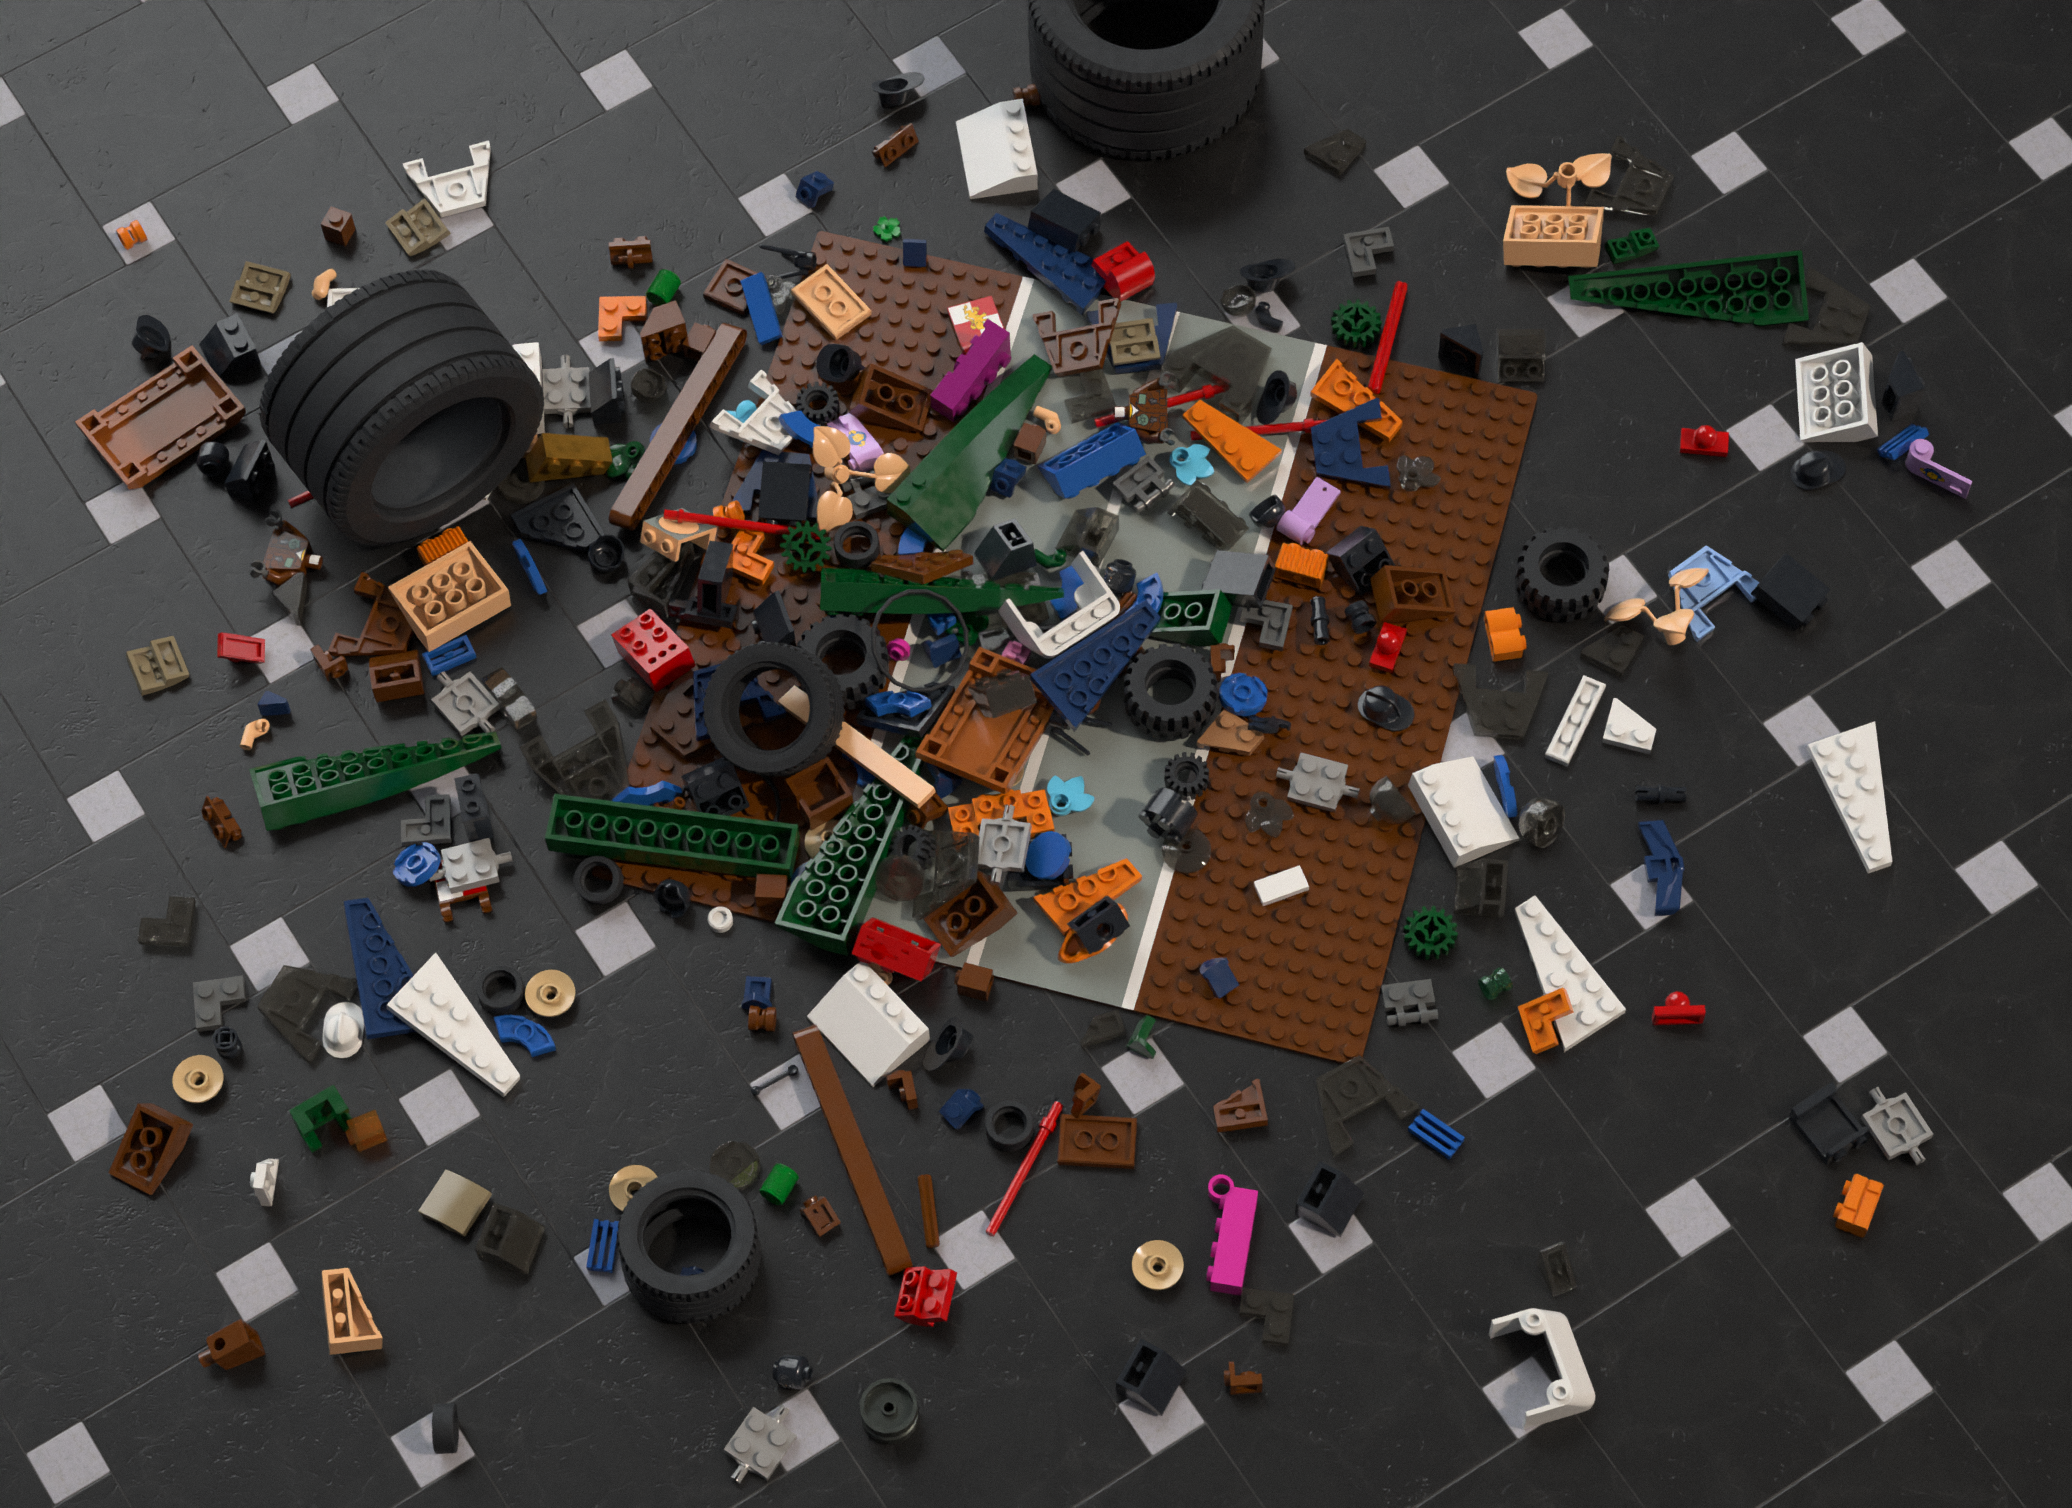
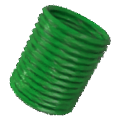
M660 270L646 292L647 299L656 306L669 303L681 285V280L675 273L669 270Z
M777 1163L769 1173L766 1181H764L761 1189H759L760 1194L773 1204L783 1205L795 1183H797L799 1176L788 1166Z

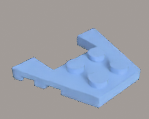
M1708 546L1700 549L1668 574L1670 579L1676 573L1686 569L1708 568L1709 570L1699 583L1690 588H1681L1679 592L1681 608L1691 609L1694 612V617L1689 623V627L1696 642L1715 628L1701 611L1703 606L1734 584L1752 603L1756 598L1751 595V592L1760 583L1752 578L1750 573L1741 571L1733 566L1730 560Z

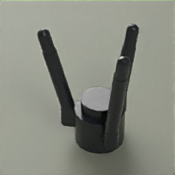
M759 245L761 249L794 256L795 267L799 268L798 271L769 277L768 280L770 282L799 275L808 276L809 270L814 271L816 269L817 256L815 252Z
M1054 709L1049 719V725L1055 727L1053 733L1062 736L1084 754L1090 755V751L1064 732L1065 729L1070 730V726ZM1086 717L1082 722L1084 724L1093 723L1112 727L1111 722Z

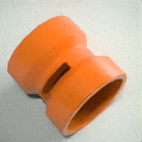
M137 219L130 222L128 227H121L116 230L126 250L133 248L134 244L138 242L143 243L148 240Z
M737 500L729 502L727 506L719 505L713 508L714 516L745 520L742 506ZM718 526V528H719L720 530H723V529L728 528V527H720V526Z

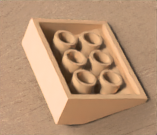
M1511 205L1503 239L1504 265L1514 267L1522 265L1536 267L1558 266L1561 268L1568 266H1580L1582 268L1597 267L1604 207Z
M471 541L388 587L414 633L429 652L511 606L508 588Z

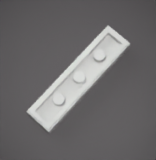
M1583 675L1546 751L1545 758L1568 767L1605 690L1606 684Z

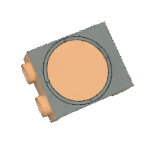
M662 514L643 521L640 542L669 559L678 561L681 543L691 541L707 550L709 541H715L717 527L684 521L681 524L677 523L676 520L663 519Z

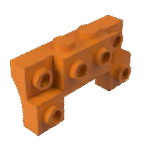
M1012 789L1006 794H982L977 798H973L970 804L948 807L957 854L962 853V848L974 845L977 847L982 819L995 820L1003 818L1004 806L1006 804L1015 806L1013 820L1031 823L1030 840L1034 839L1037 833L1055 832L1045 789L1022 794L1021 790L1014 791Z

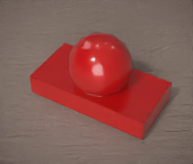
M1708 425L1700 426L1697 429L1682 428L1679 453L1727 457L1729 432H1719Z
M1386 622L1383 623L1369 662V667L1389 673L1393 672L1407 633L1406 628Z
M221 632L218 634L217 658L228 659L232 662L244 661L262 664L265 662V639Z
M1672 992L1667 996L1665 1006H1654L1652 1024H1702L1706 1014L1705 1005H1690L1688 996L1683 992Z

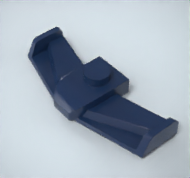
M1663 820L1639 822L1638 828L1652 856L1644 857L1647 882H1657L1654 916L1673 915L1680 910L1682 878L1685 870L1683 857L1680 856Z

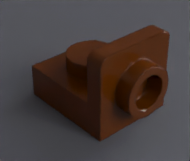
M1226 643L1210 645V664L1213 667V673L1216 674L1217 682L1221 681V673H1226V661L1234 660V645Z
M319 644L310 649L314 661L327 681L341 677L349 669L344 656L333 660L328 650L323 652Z
M935 792L919 809L911 803L906 812V817L913 826L924 830L927 822L946 815L948 806Z
M898 1070L886 1076L888 1088H899L901 1101H907L908 1110L918 1108L911 1071Z
M1084 1073L1078 1076L1073 1089L1075 1092L1072 1098L1074 1104L1070 1113L1077 1118L1096 1103L1102 1087Z
M813 1195L803 1202L804 1207L799 1209L819 1237L841 1223L825 1196L817 1198L816 1195Z
M1234 1361L1228 1362V1370H1224L1225 1386H1230V1395L1262 1392V1374L1246 1371L1240 1373V1375H1235Z

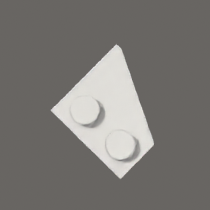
M1614 698L1602 743L1650 754L1656 728L1620 700Z
M279 1159L261 1161L257 1163L256 1171L251 1173L250 1186L254 1189L255 1197H258L261 1206H272Z

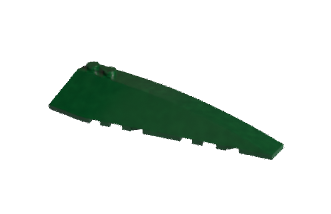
M1802 250L1568 276L1571 300L1755 325L1809 320Z
M1034 354L1002 381L943 438L887 498V514L944 552L974 519L980 503L982 504L986 492L992 483L994 470L1009 453L1019 429L1022 428L1029 410L1032 409L1038 393L1041 392L1053 369L1052 365Z
M823 567L821 569L820 610L830 615L839 614V611L849 612V615L862 616L863 612L877 613L890 597L908 589H928L945 596L960 612L1000 609L1009 598L1015 606H1021L1064 597V590L1060 587L1030 585L1029 589H1024V585L1009 583L1005 587H1000V584H997L996 581H985V583L978 585L974 583V579L941 577L926 584H920L888 575L882 576L867 569ZM908 594L893 601L883 613L938 614L955 612L943 600L931 595Z
M496 732L465 735L462 738L463 740L459 741L450 737L442 738L440 743L428 744L426 740L418 741L417 746L406 747L405 743L365 748L363 753L346 750L342 751V754L339 756L329 757L328 753L317 754L315 759L307 760L306 756H298L249 769L266 831L279 830L284 826L305 823L311 819L362 806L412 789L501 749V743Z
M905 735L891 753V756L920 776L924 761L916 758V751L925 736H922L920 739ZM877 777L871 784L868 783L858 801L855 800L833 829V834L830 838L821 844L817 855L808 861L803 873L792 882L775 921V926L826 951L849 956L889 861V853L892 852L889 849V845L894 844L891 838H897L895 832L897 830L900 831L910 802Z

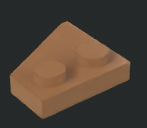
M1224 708L1198 739L1197 746L1199 748H1204V746L1219 748V751L1236 752L1240 755L1250 756L1264 739V734L1253 729L1248 730L1247 722Z

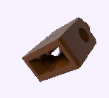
M239 1319L208 1336L206 1341L209 1349L199 1353L198 1358L204 1368L217 1363L227 1370L265 1355V1351L258 1332L245 1321Z

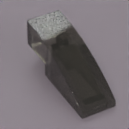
M502 667L481 678L486 689L499 703L501 711L509 718L516 730L538 718L531 702Z

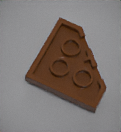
M959 549L948 552H918L907 555L887 554L881 556V559L871 562L872 572L920 584H926L974 564L973 555L963 553Z

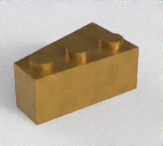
M542 433L526 457L530 482L605 474L613 462L608 438Z

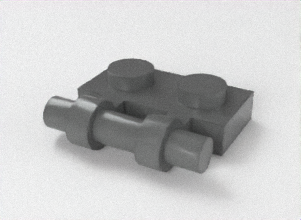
M1147 456L1114 481L1113 488L1128 503L1136 498L1139 502L1133 508L1139 514L1144 509H1150L1153 503L1160 497L1164 498L1170 493L1169 490L1175 487V484L1171 479L1163 483L1160 479L1164 476V470ZM1153 486L1155 490L1147 495L1144 491Z
M874 469L868 471L871 474L875 473ZM853 476L849 478V481L841 484L843 492L849 490L854 492V494L847 496V498L852 503L853 514L856 520L887 509V498L892 493L878 491L875 488V478ZM870 482L874 485L865 490H862L860 487Z
M1431 979L1381 985L1385 1012L1395 1011L1396 1014L1387 1016L1388 1026L1398 1025V1027L1406 1026V1023L1412 1022L1424 1024L1429 1023V1020L1438 1019L1437 1009L1427 1010L1426 1008L1428 1006H1435ZM1405 1009H1418V1012H1404Z

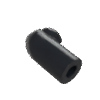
M1265 301L1259 302L1258 307L1255 309V314L1260 325L1280 332L1283 321L1271 316L1269 303Z

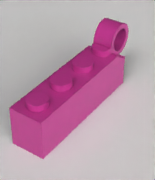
M1220 1174L1211 1178L1208 1184V1195L1213 1202L1219 1204V1209L1223 1210L1222 1218H1217L1215 1233L1219 1234L1218 1242L1212 1243L1210 1257H1214L1215 1260L1214 1266H1208L1206 1281L1211 1282L1210 1291L1241 1296L1258 1191L1234 1187L1230 1177ZM1217 1184H1225L1228 1186L1229 1191L1224 1195H1218L1213 1191V1187Z

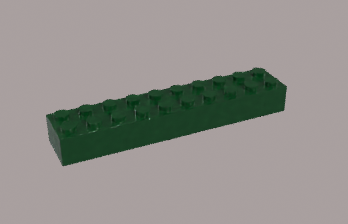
M554 794L545 835L548 851L585 856H604L608 859L757 877V874L787 875L788 882L792 880L800 840L799 828L796 824Z

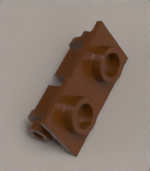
M912 123L900 126L895 133L889 136L890 140H884L878 146L876 145L872 154L876 159L880 157L883 166L887 167L919 141Z
M206 796L201 810L202 816L212 827L215 838L220 840L223 847L226 848L229 839L236 841L242 837V830L234 817L225 820V818L231 816V812L223 799L215 797L211 800L209 796Z

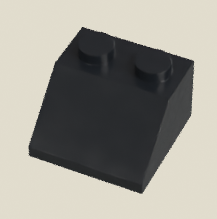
M238 313L215 323L199 344L208 364L221 380L261 363L256 347Z
M779 590L775 591L753 610L754 620L751 621L755 635L759 634L761 640L758 642H777L796 647L793 626Z

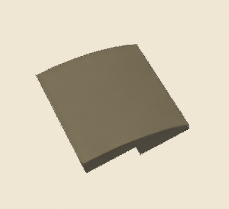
M425 198L406 212L402 209L385 222L409 256L430 248L451 234Z
M246 261L240 281L236 280L229 302L274 314L286 291L291 274L287 271Z
M1153 318L1115 324L1109 345L1114 365L1161 358Z
M174 636L152 640L149 647L126 652V659L141 696L160 691L189 677V672Z
M445 1170L418 1212L423 1217L442 1224L445 1229L465 1237L492 1194L476 1183L449 1170Z

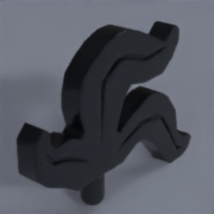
M1256 715L1241 716L1248 720V730L1253 729L1271 734L1278 732L1279 727L1286 728L1288 731L1291 729L1290 722L1276 718L1274 715L1271 718H1260Z

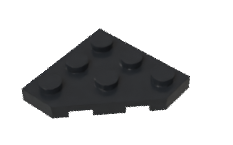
M574 483L510 514L511 520L522 537L587 552L590 544L600 535L605 534Z
M931 682L925 684L924 688L933 687L939 683ZM946 685L933 692H916L930 699L932 707L913 717L902 713H888L878 717L865 705L856 716L857 724L921 739L947 706L955 693L954 686Z

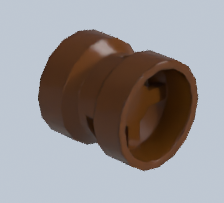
M1035 83L1027 85L1026 88L1016 87L1012 89L1013 99H1023L1024 108L1028 105L1032 107L1040 106L1039 94Z
M751 1005L748 1029L757 1031L759 1028H762L765 1031L774 1032L777 1014L776 1007L761 1009L759 1006Z

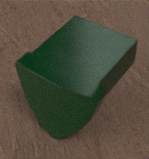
M1148 1015L1138 1022L1126 1047L1144 1057L1154 1059L1157 1052L1146 1039L1156 1020Z

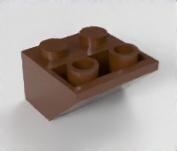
M676 300L653 308L640 333L645 362L659 360L668 354L683 351V342L687 337V329Z
M418 650L370 658L369 671L376 702L424 694Z

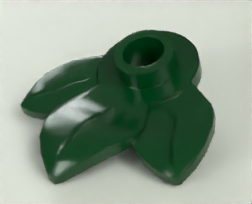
M637 441L629 442L626 445L619 443L612 445L610 451L613 462L606 471L607 477L615 478L625 474L629 480L646 451L645 447ZM633 449H637L634 455H630Z
M975 611L960 612L968 629L969 646L977 641L979 633L988 628L989 618L986 615L976 617ZM955 613L956 624L945 630L944 633L946 635L955 634L958 643L964 646V631Z

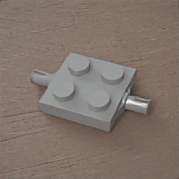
M564 355L560 356L561 368L542 369L544 414L563 415V426L568 428L567 420H569V428L573 427V415L591 412L589 367L572 368L570 367V356L566 355L565 363Z
M441 672L437 679L443 684L444 689L431 699L432 704L461 736L478 726L485 733L493 732L495 728L487 719L500 709L499 703L471 672L454 681L445 672Z
M1300 753L1298 763L1293 771L1278 767L1276 778L1290 781L1287 800L1334 813L1342 795L1357 799L1360 789L1345 785V777L1348 770L1347 764L1305 753Z
M1008 804L1004 806L1003 818L995 820L982 819L973 862L975 868L992 870L990 884L995 885L996 883L997 886L1000 885L1002 872L1024 871L1032 829L1031 823L1013 820L1015 806H1009Z
M489 838L442 849V869H438L430 878V882L445 878L449 884L451 894L500 882L498 865L513 862L511 852L496 855L492 850Z
M1879 1087L1872 1089L1869 1093L1877 1105L1874 1109L1862 1114L1861 1119L1869 1127L1871 1135L1886 1158L1890 1160L1900 1154L1909 1153L1916 1165L1924 1162L1925 1158L1918 1149V1146L1931 1139L1933 1133L1907 1093L1905 1092L1896 1098L1886 1099Z
M781 1404L773 1417L765 1415L755 1407L749 1412L724 1448V1453L735 1459L739 1465L730 1477L733 1481L736 1480V1483L740 1484L747 1472L756 1473L768 1481L797 1438L796 1434L785 1428L782 1424V1421L790 1412L787 1407L785 1408Z

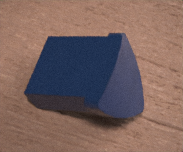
M955 634L934 642L927 640L921 643L934 668L962 656Z
M928 762L926 763L927 768L935 779V791L941 799L952 793L962 783L963 780L959 775Z
M1215 958L1205 961L1200 968L1202 977L1207 981L1215 997L1219 999L1239 986L1238 981L1228 966L1229 961L1227 958Z
M746 976L745 992L741 1007L747 1010L750 1009L751 1005L759 1006L761 1009L772 1007L770 1002L772 979L768 977Z

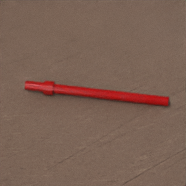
M1229 381L1213 386L1208 384L1201 386L1199 390L1167 398V408L1202 398L1205 400L1214 398L1216 394L1232 390ZM1114 413L1094 419L1096 428L1123 421L1114 420Z
M1311 418L1304 419L1303 422L1245 427L1257 435L1298 431L1311 433V427L1327 420L1314 421ZM1191 431V441L1204 440L1196 431Z
M1055 1101L1047 1117H1043L1038 1126L1040 1128L985 1231L988 1235L995 1236L1048 1134H1052L1057 1125L1055 1121L1063 1108L1061 1103Z

